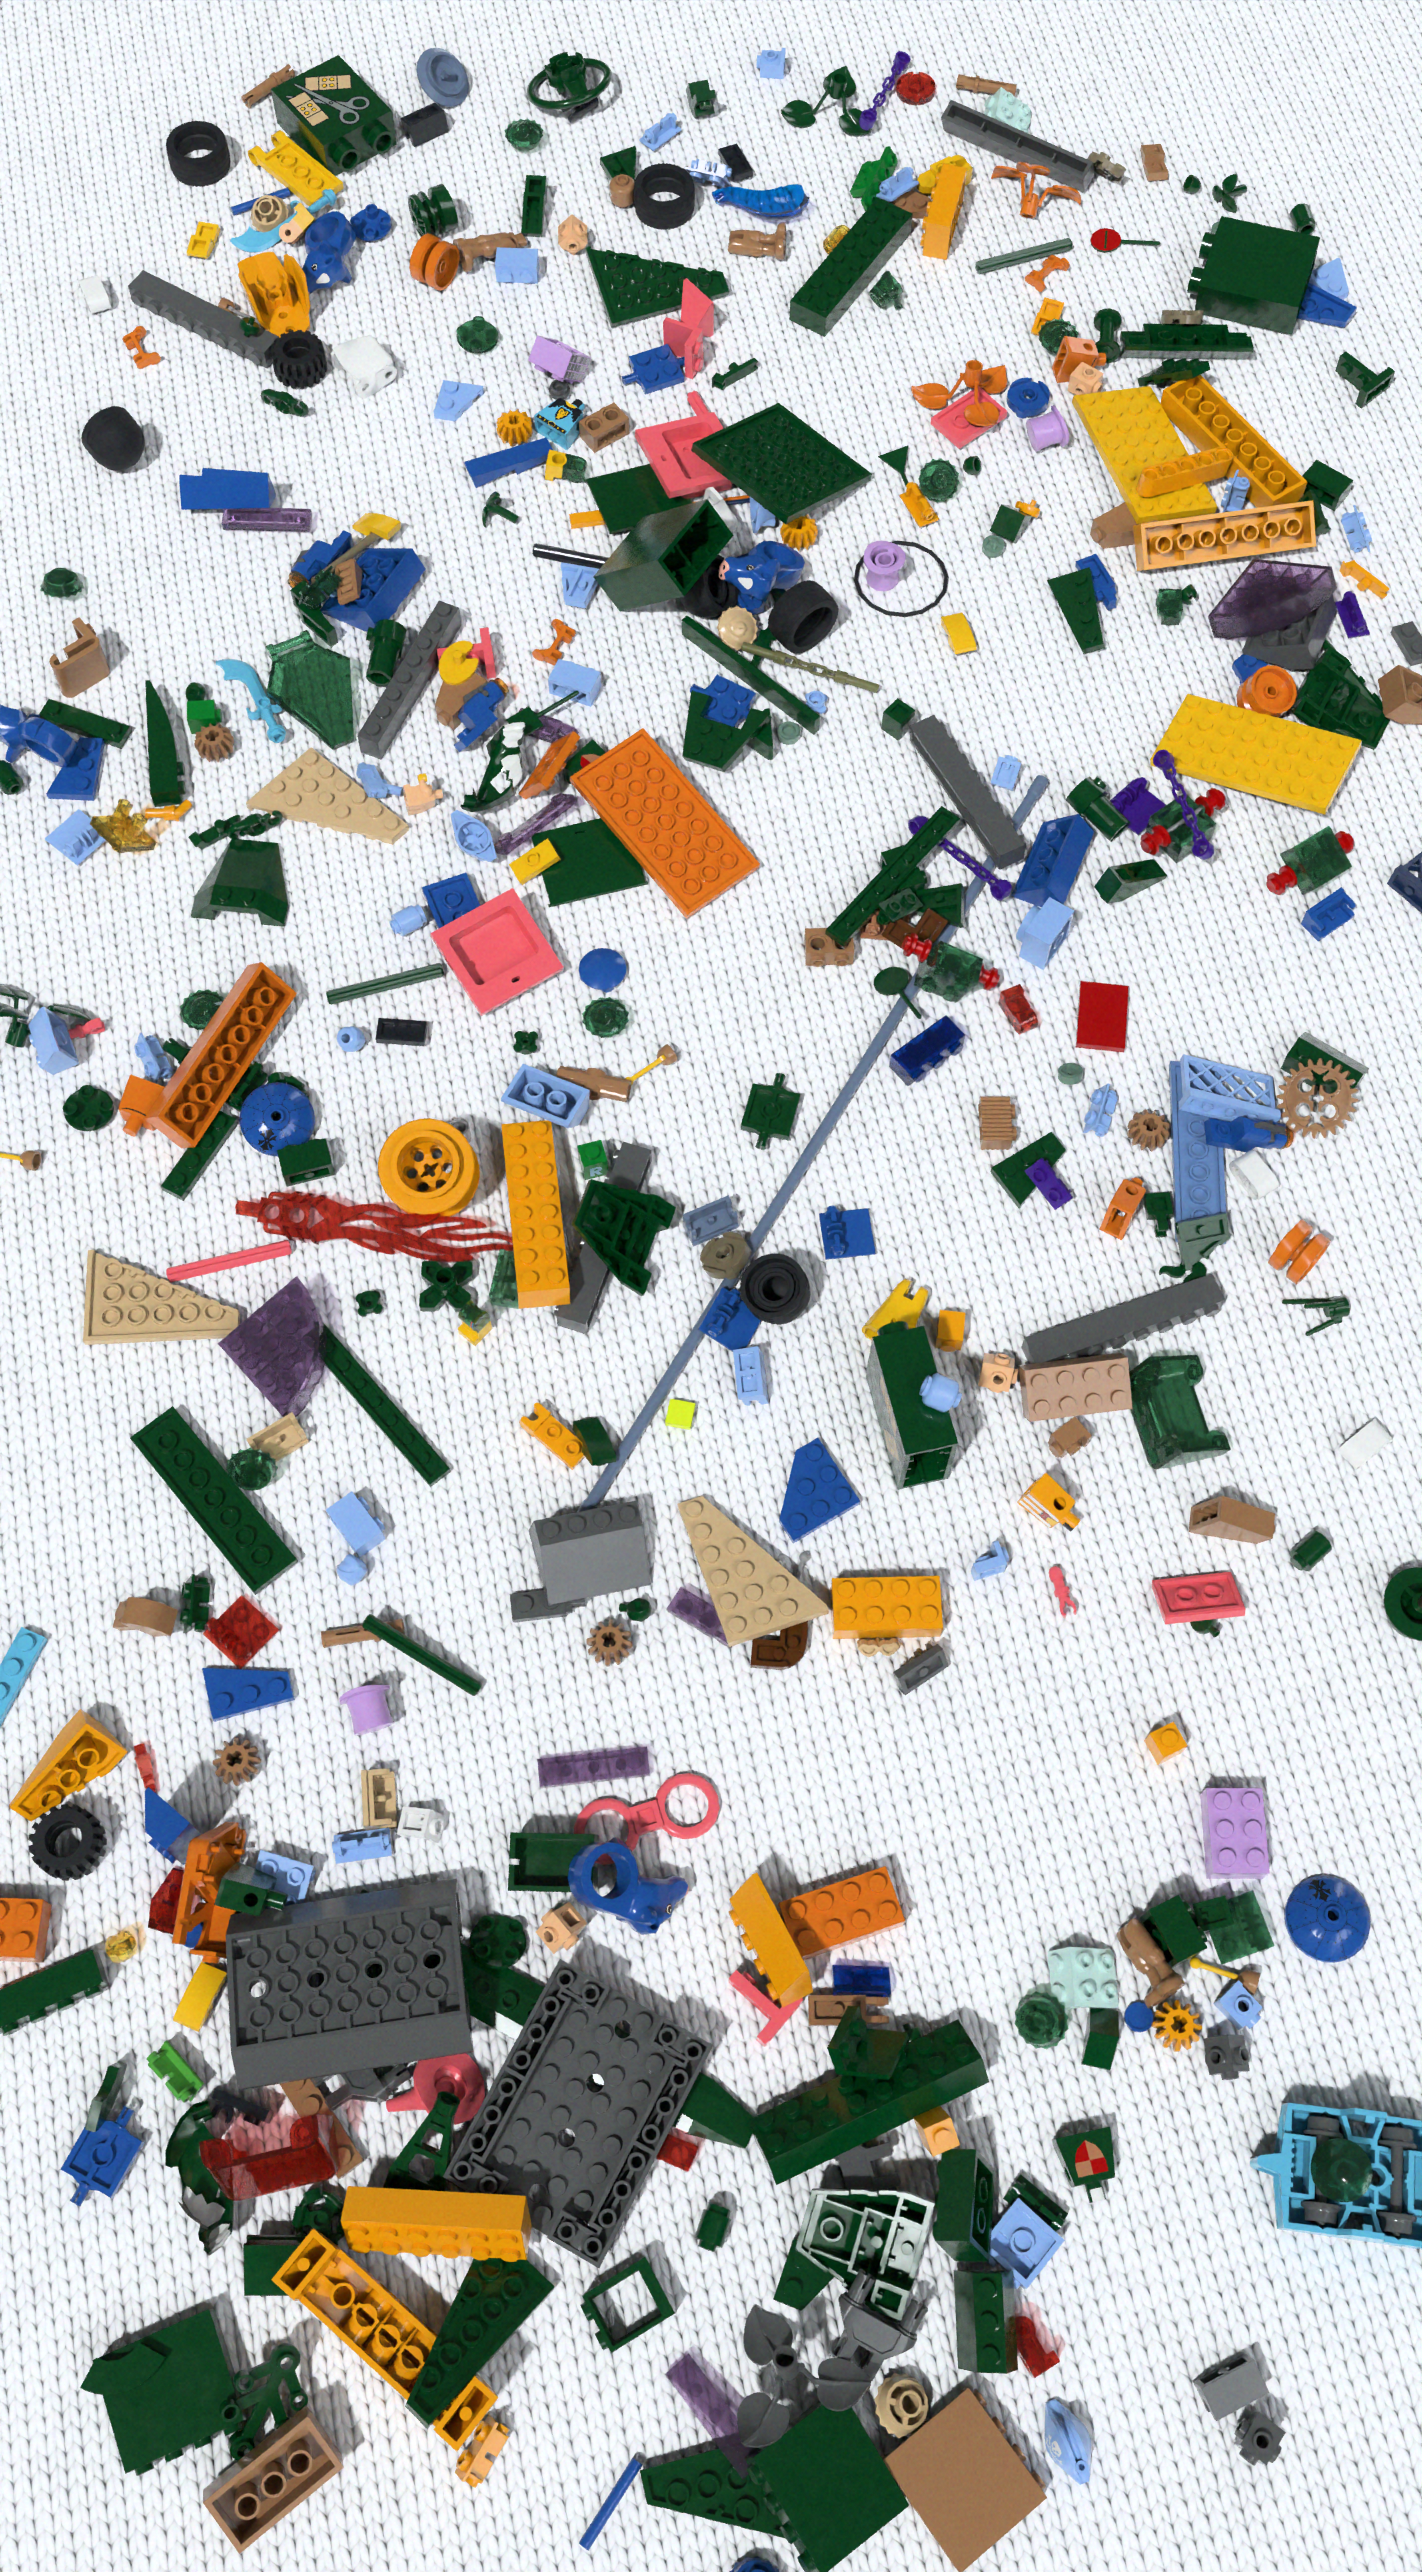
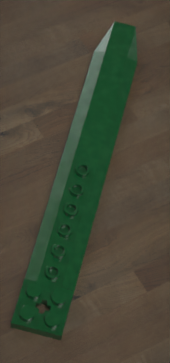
M362 1889V1891L360 1892V1894L369 1893V1892H368L367 1890H365V1889ZM461 1942L464 1981L469 1996L470 2016L516 2040L544 1987L509 1968L492 1969L480 1964L472 1955L470 1947ZM436 1954L429 1955L425 1960V1966L429 1969L436 1968L440 1963V1956ZM615 2027L616 2035L619 2038H627L630 2035L624 2030ZM699 2072L672 2127L687 2135L746 2149L753 2134L748 2119L754 2116L714 2079ZM593 2074L588 2078V2081L603 2088L604 2081L600 2075Z

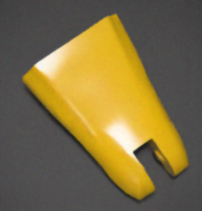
M906 1278L900 1281L883 1304L862 1327L865 1337L872 1340V1337L878 1336L877 1331L879 1328L897 1321L907 1322L909 1329L915 1328L926 1304L928 1290L921 1286L914 1298L910 1300L906 1298V1295L909 1293L913 1281Z

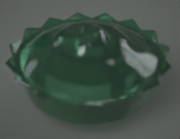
M528 118L525 120L519 119L507 125L505 137L516 150L529 151L539 144L543 136V129L541 124H537L535 120L530 121Z
M1054 318L1051 321H1046L1045 325H1041V330L1038 334L1039 341L1044 350L1052 355H1057L1063 337L1078 338L1079 332L1076 331V326L1071 325L1070 321Z
M942 458L938 460L932 459L929 463H925L924 468L920 470L918 478L919 488L929 501L933 500L936 503L940 501L946 502L947 499L952 498L953 494L957 492V486L960 483L958 480L959 473L956 471L955 466L950 464L949 460L944 461Z
M55 568L46 573L40 585V591H43L45 595L58 598H69L71 595L76 596L84 588L83 582L80 581L78 575L66 568Z
M199 989L196 993H190L189 997L183 999L179 1015L189 1028L203 1031L224 1001V998L219 996L217 992H212L209 989L205 991Z
M600 997L598 1000H592L590 1005L585 1006V1011L582 1013V1022L586 1030L590 1031L592 1035L601 1038H611L620 1034L626 1028V1024L629 1021V1012L626 1010L625 1005L620 1003L619 999L613 1000L611 997Z
M249 1448L247 1450L240 1449L238 1453L232 1454L231 1459L227 1460L228 1466L226 1470L228 1471V1476L232 1478V1481L238 1487L254 1491L260 1490L272 1482L273 1478L277 1476L278 1466L275 1465L276 1460L271 1458L270 1453H264L261 1449L254 1450Z
M1035 1991L1032 1995H1026L1018 2003V2009L1015 2011V2025L1018 2028V2034L1024 2038L1026 2044H1031L1036 2049L1044 2048L1047 2050L1051 2046H1057L1059 2041L1065 2039V2032L1069 2029L1067 2025L1068 2016L1065 2013L1064 2005L1058 2002L1057 1997H1052L1047 1992L1039 1993Z

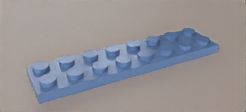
M1170 1061L1174 1227L1175 1222L1222 1212L1226 1213L1223 1148L1206 1144L1204 1122L1211 1117L1179 1110V1101L1183 1097L1180 1061ZM1189 1065V1068L1195 1074L1200 1072L1195 1066ZM1211 1070L1210 1072L1220 1080V1074L1217 1071ZM1204 1075L1200 1077L1207 1087L1212 1085ZM1193 1082L1190 1083L1191 1088L1199 1089ZM1216 1088L1211 1090L1213 1093L1221 1095ZM1175 1228V1242H1178Z

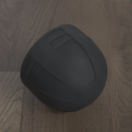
M119 406L107 407L94 414L86 423L81 437L82 444L89 454L100 465L113 471H123L134 466L140 460L145 446L144 435L140 426L125 408Z
M717 555L684 597L679 598L684 608L695 616L705 618L722 615V612L726 611L729 607L734 608L737 604L738 588L719 578V566L724 559L722 556Z
M774 1253L761 1256L746 1268L741 1278L740 1293L742 1300L751 1313L761 1321L777 1325L787 1324L800 1316L808 1306L811 1295L808 1278L801 1266L787 1255Z

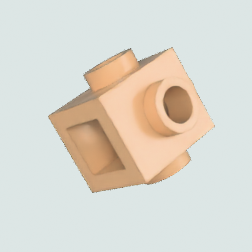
M571 214L558 226V245L573 256L586 247L588 244L587 225Z
M1081 362L1070 375L1067 391L1075 395L1101 392L1104 373Z
M984 1353L978 1386L986 1387L990 1391L997 1393L1009 1392L1010 1384H1016L1019 1369L1014 1368L1015 1359L1003 1353L995 1355Z
M568 1902L556 1910L554 1908L549 1910L541 1918L543 1924L536 1933L554 1954L562 1948H565L567 1951L579 1941L577 1935L587 1925V1922L573 1905Z

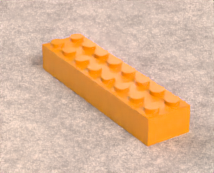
M1201 375L1192 379L1180 380L1163 390L1160 405L1167 417L1201 452L1217 447H1226L1232 451L1233 459L1225 476L1228 479L1229 477L1233 478L1236 470H1239L1237 477H1246L1250 486L1246 497L1256 508L1297 503L1303 497L1307 481Z
M1313 500L1143 523L1133 526L1137 571L1316 547Z
M551 1121L501 1124L519 1309L570 1304L569 1277Z

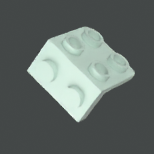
M1002 87L993 96L990 95L984 104L985 115L1028 133L1032 111L1027 104L1022 103L1012 93L1007 92Z
M1066 1947L1048 1951L1053 2011H1064L1080 2007L1105 2009L1118 2007L1115 1961L1112 1950Z

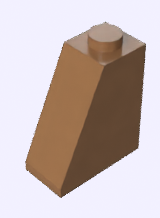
M1124 502L1093 519L1090 535L1093 541L1098 543L1103 549L1135 545L1133 526L1138 524H1136Z
M474 673L469 680L460 685H449L443 681L435 703L438 721L442 725H448L455 730L462 723L458 718V714L464 705L463 696L488 681L477 673Z
M1220 1496L1191 1507L1189 1532L1258 1544L1273 1539L1275 1513Z

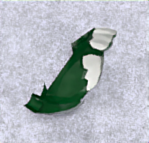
M516 722L502 726L486 745L490 757L488 767L477 796L474 787L472 795H464V803L460 806L463 810L470 812L487 810L501 805L514 795V788L522 780V757L519 746L525 738V722ZM500 772L506 774V781H510V786L502 793H499L490 783Z
M206 2100L193 2104L179 2119L165 2150V2166L170 2168L178 2167L182 2181L183 2204L179 2201L178 2203L190 2218L200 2224L198 2231L199 2241L203 2242L204 2251L210 2256L220 2249L228 2237L232 2235L234 2196L216 2139L205 2126V2122L213 2118L208 2101Z

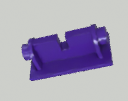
M1347 591L1344 593L1342 601L1335 602L1348 638L1369 635L1370 632L1356 599V594L1352 593V591Z
M1041 1157L1026 1169L1025 1173L1054 1210L1071 1200L1073 1196L1070 1194L1071 1189H1068L1062 1180L1056 1177L1055 1171L1048 1164L1049 1161Z

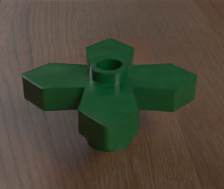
M423 1261L421 1277L431 1286L420 1293V1311L435 1312L447 1301L455 1312H470L472 1297L462 1287L473 1280L472 1262L457 1261L452 1268L441 1267L437 1261Z

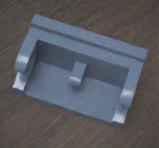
M729 1195L683 1214V1227L693 1247L739 1228L738 1215L736 1211L733 1212L732 1202Z

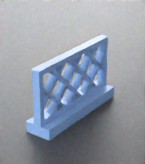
M1185 1054L1180 1058L1183 1097L1179 1101V1110L1231 1122L1241 1116L1278 1122L1281 1118L1280 1110L1275 1108L1272 1076ZM1189 1065L1195 1066L1200 1072L1195 1074L1189 1068ZM1210 1071H1217L1223 1078L1218 1080ZM1204 1075L1212 1085L1207 1087L1200 1077ZM1232 1076L1239 1077L1244 1084L1240 1086ZM1226 1081L1234 1091L1230 1093L1222 1083ZM1193 1082L1199 1089L1191 1088L1190 1083ZM1254 1082L1264 1083L1265 1090L1262 1091ZM1249 1087L1257 1096L1252 1098L1244 1089ZM1216 1088L1222 1095L1215 1094L1211 1090ZM1238 1093L1245 1101L1236 1099L1234 1095ZM1261 1099L1266 1106L1259 1105L1256 1101Z

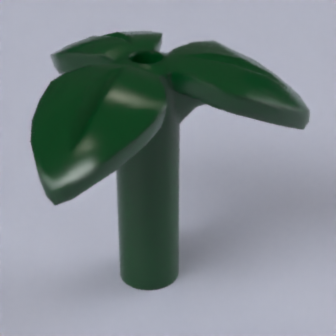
M1232 174L1223 180V190L1218 185L1212 189L1214 200L1218 202L1223 198V208L1232 213L1237 212V205L1231 196L1247 191L1245 184L1236 186L1238 174Z
M496 491L489 496L482 512V522L485 528L488 514L491 512L500 515L516 524L519 518L518 515L498 505L502 500L500 494Z

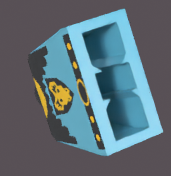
M558 398L534 415L535 431L568 450L580 434L579 421L584 418L582 412L585 409L584 403L580 399H576L570 404L564 399Z

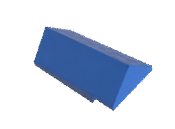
M202 468V476L179 475L181 510L270 508L276 498L269 473Z

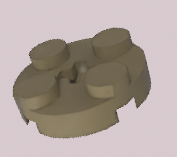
M1092 151L1087 159L1093 162L1095 173L1104 178L1111 176V181L1114 183L1121 182L1126 171L1124 166L1112 163L1110 161L1111 157L1104 152L1098 154Z
M1162 310L1161 324H1203L1204 311Z
M726 1232L722 1234V1238L718 1240L713 1238L704 1246L700 1260L703 1269L710 1277L732 1280L739 1275L740 1270L747 1263L752 1250L740 1234Z

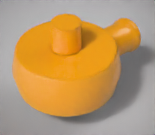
M1033 499L1030 504L1022 503L1021 501H1017L1015 507L1019 508L1020 511L1037 518L1040 514V509L1035 507L1037 501Z

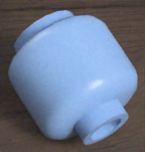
M935 1373L932 1376L928 1375L924 1379L919 1391V1395L922 1396V1401L926 1406L942 1413L947 1412L951 1407L956 1408L962 1397V1393L959 1392L958 1382L941 1373Z

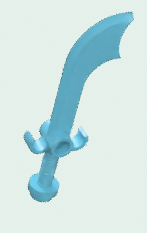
M332 189L323 190V197L306 208L311 215L326 204H329L331 207L335 205L337 197ZM297 200L292 201L290 203L291 209L296 207L300 202ZM296 211L295 214L268 232H258L249 226L243 235L231 238L230 242L243 251H264L281 240L279 236L280 227L285 223H289L298 212Z
M236 659L217 660L216 665L220 666L225 672L224 681L231 679L239 680L247 686L257 707L255 712H251L249 708H246L248 718L251 720L264 719L269 727L267 730L269 740L274 743L282 742L285 739L286 731L282 725H277L273 717V713H279L283 710L281 698H278L279 703L277 705L270 703V699L266 696L256 672L249 664Z

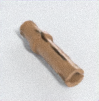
M287 64L278 72H272L268 79L246 94H243L241 96L243 103L248 102L245 106L250 108L253 104L271 93V88L295 77L294 70L289 71L291 66Z
M958 74L956 88L971 90L973 93L995 94L1002 87L1007 92L1012 93L1014 97L1017 84L980 78L978 75L970 77Z
M402 1618L385 1621L386 1624L405 1635ZM362 1625L321 1631V1640L324 1648L369 1640L381 1641V1638L363 1628Z

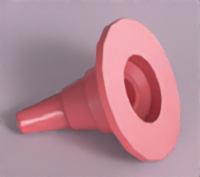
M466 2053L417 2061L413 2072L414 2087L409 2092L386 2100V2109L388 2112L426 2110L429 2114L434 2107L437 2094L446 2091L453 2093L460 2100L454 2118V2125L471 2120L477 2114L485 2097L484 2080L479 2067Z

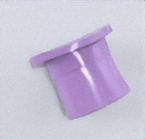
M1055 405L1051 406V412L1026 420L1028 438L1035 452L1052 444L1058 443L1061 447L1068 444V428Z
M872 542L866 547L863 557L864 564L868 569L866 581L871 588L877 591H889L896 587L899 582V570L903 567L906 560L905 552L901 547L892 542Z
M389 1685L357 1687L347 1691L339 1698L340 1704H347L350 1711L355 1736L379 1731L394 1724L385 1691L390 1689Z

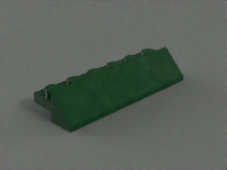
M1143 323L1142 331H1121L1120 333L1121 358L1246 360L1254 349L1251 336H1247V333L1229 332L1227 324Z

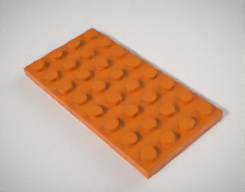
M644 728L570 777L571 784L686 919L760 867V863Z

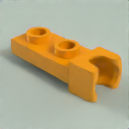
M535 1403L534 1413L538 1416V1419L532 1421L523 1416L519 1421L520 1426L573 1470L585 1458L582 1453V1442L556 1420L540 1403Z

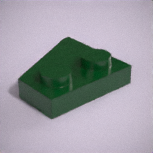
M636 146L600 157V165L610 181L613 177L620 174L628 175L635 181Z
M962 883L916 891V897L924 905L916 910L918 916L922 917L929 907L948 920L947 924L959 928L964 927V886Z

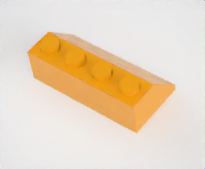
M756 1872L729 1899L732 1910L728 1911L734 1926H741L744 1934L740 1936L747 1951L753 1950L757 1958L753 1962L759 1975H766L769 1981L766 1984V1988L772 2000L778 1999L783 2008L813 1992L809 1970Z

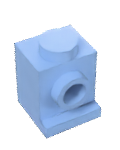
M782 48L781 51L762 50V54L757 55L756 68L760 69V78H784L786 48Z
M1239 1980L1232 1984L1213 2004L1238 2030L1242 2029L1245 2025L1250 2029L1261 2019L1258 2012L1263 2007L1249 1994ZM1239 2001H1242L1247 2006L1246 2012L1239 2010Z

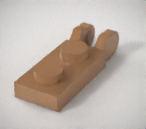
M808 1995L809 2026H838L848 2006H859L866 2025L888 2024L889 2016H867L866 2005L884 2007L889 2005L888 1998L866 1997V1995Z

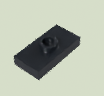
M737 143L718 149V155L723 164L732 168L731 177L734 182L753 176V169Z
M378 1018L376 1043L425 1047L427 1021Z

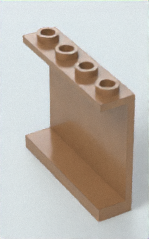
M969 2387L963 2388L961 2390L962 2393L894 2451H889L882 2457L897 2485L958 2572H963L1047 2499V2496L1042 2491L1046 2488V2485L1035 2470L1031 2474L1023 2464L1026 2457L1015 2443L1011 2446L1003 2436L1007 2431L996 2416L993 2418L989 2417L984 2410V2407L987 2405L986 2401L977 2389L971 2392Z

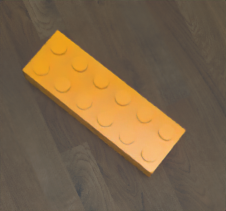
M348 2186L341 2216V2224L349 2250L357 2253L381 2251L388 2255L412 2253L419 2257L433 2254L442 2255L450 2259L457 2258L458 2256H467L476 2260H486L488 2258H501L507 2262H516L518 2259L527 2260L532 2227L527 2198L520 2195Z

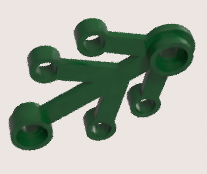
M281 2343L272 2350L268 2361L249 2370H240L235 2374V2387L238 2392L245 2394L235 2399H226L221 2403L219 2412L223 2421H235L241 2410L255 2404L244 2429L234 2432L228 2440V2449L235 2460H240L255 2448L253 2438L269 2406L275 2421L274 2431L290 2419L286 2416L278 2392V2387L283 2377L290 2391L288 2401L291 2408L295 2411H300L308 2404V2396L305 2390L301 2388L295 2371L300 2364V2353L294 2345ZM284 2358H290L287 2363L281 2364ZM270 2374L266 2384L251 2390L254 2386V2381ZM249 2378L247 2383L239 2384L241 2379ZM297 2396H303L301 2401L293 2402ZM234 2407L233 2412L230 2414L224 2413L227 2408ZM241 2446H247L244 2450L238 2451Z

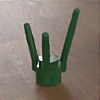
M1346 1297L1282 1300V1304H1305V1309L1323 1308L1325 1316L1331 1318V1320L1305 1333L1306 1336L1317 1333L1331 1325L1342 1323V1317H1347L1350 1313V1306Z

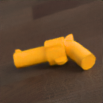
M184 800L177 808L175 805L165 806L164 808H146L145 819L164 818V820L179 822V818L192 807V804L189 800Z

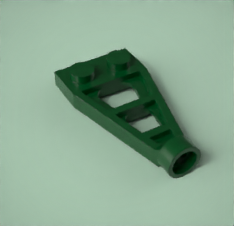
M446 2091L437 2094L434 2107L391 2165L383 2188L446 2191L448 2180L443 2175L450 2164L454 2118L460 2104V2100L456 2095ZM429 2128L443 2135L440 2149L422 2142ZM421 2154L434 2160L433 2178H428L409 2169V2163L415 2155Z

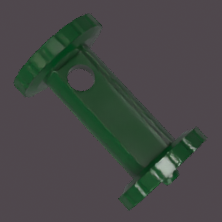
M1111 308L1102 309L1094 316V327L1100 331V340L1095 345L1098 353L1106 354V363L1115 361L1120 355V346L1114 341V331L1120 327L1122 317L1118 311Z

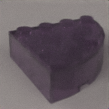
M1253 559L1208 615L1214 638L1230 640L1259 635L1273 630H1281L1288 624L1306 616L1326 602L1336 591L1337 586L1332 566Z
M298 1276L292 1279L218 1343L283 1417L291 1412L297 1417L304 1410L311 1399V1394L316 1384L320 1382L327 1355V1336L320 1310L316 1301Z

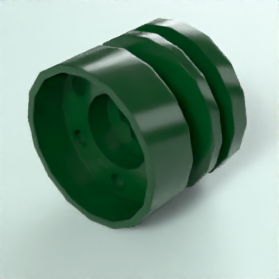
M443 184L429 188L427 196L423 191H420L417 195L412 194L408 197L411 219L420 237L427 233L437 236L439 229L446 233L458 227V218L453 200Z

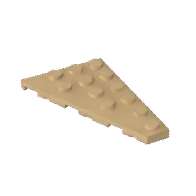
M312 747L246 802L247 808L251 811L254 808L266 811L272 815V812L277 810L283 814L285 819L301 823L302 821L316 823L318 827L331 828L334 831L346 834L353 832L365 835L367 839H377L392 845L409 831L408 824L378 800L368 797L363 788Z
M88 1250L83 1342L85 1345L240 1338L239 1310L230 1306H223L218 1301L199 1296L196 1292L179 1285L170 1284L165 1279H158L131 1265L122 1264L112 1257H105L96 1253L95 1250Z
M703 1496L677 1504L729 1647L829 1614L827 1605Z

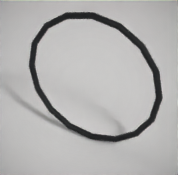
M892 541L896 545L912 546L929 553L940 564L944 575L943 590L937 599L921 610L907 613L887 611L872 604L862 593L858 576L864 559L863 557L856 565L854 583L858 595L869 607L885 615L908 617L923 614L936 606L947 591L948 574L945 565L932 550L915 542Z

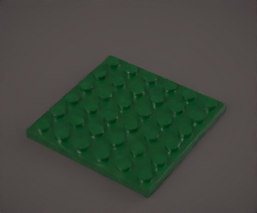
M780 403L694 442L691 448L692 452L785 524L869 482L872 473Z

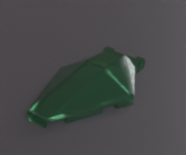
M308 630L300 632V635L273 645L271 643L266 645V652L272 660L267 696L332 750L354 742L350 658L316 644ZM298 645H306L304 647L298 648L281 656L278 655V653H281Z

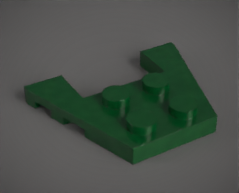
M692 690L682 757L686 761L725 772L744 751L743 747L748 741L754 739L759 734L758 730L764 723L767 725L772 717L767 712L751 708L741 729L706 719L704 717L712 702V698L710 695Z

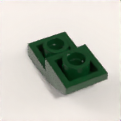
M597 1417L573 1421L572 1430L582 1442V1453L592 1466H602L607 1463L616 1462L617 1457L612 1443Z

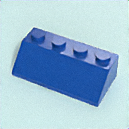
M1079 814L1042 823L1011 894L1014 898L1043 907L1048 898L1051 897L1064 905L1094 834L1092 828Z

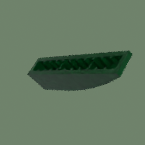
M145 680L150 795L155 807L180 805L183 802L182 795L186 794L185 782L181 778V776L185 775L183 761L180 762L173 730L161 699L151 681Z

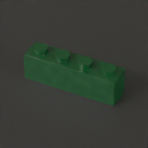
M90 1950L1 1989L0 2034H3V2036L13 2034L19 2031L20 2025L29 2021L31 2024L46 2019L48 2017L47 2013L56 2009L64 2011L75 2006L76 2000L83 1997L91 1999L102 1994V1989L110 1985L99 1953Z

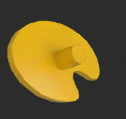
M455 642L443 652L439 661V674L446 684H463L476 672L479 664L478 659L466 658L473 649L471 642Z

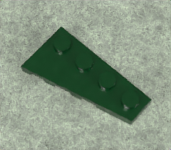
M1090 567L1047 580L1083 655L1104 649V637Z

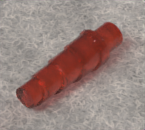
M144 1743L134 1746L136 1753L134 1760H136L144 1788L147 1789L149 1787L156 1793L157 1789L150 1753H147Z

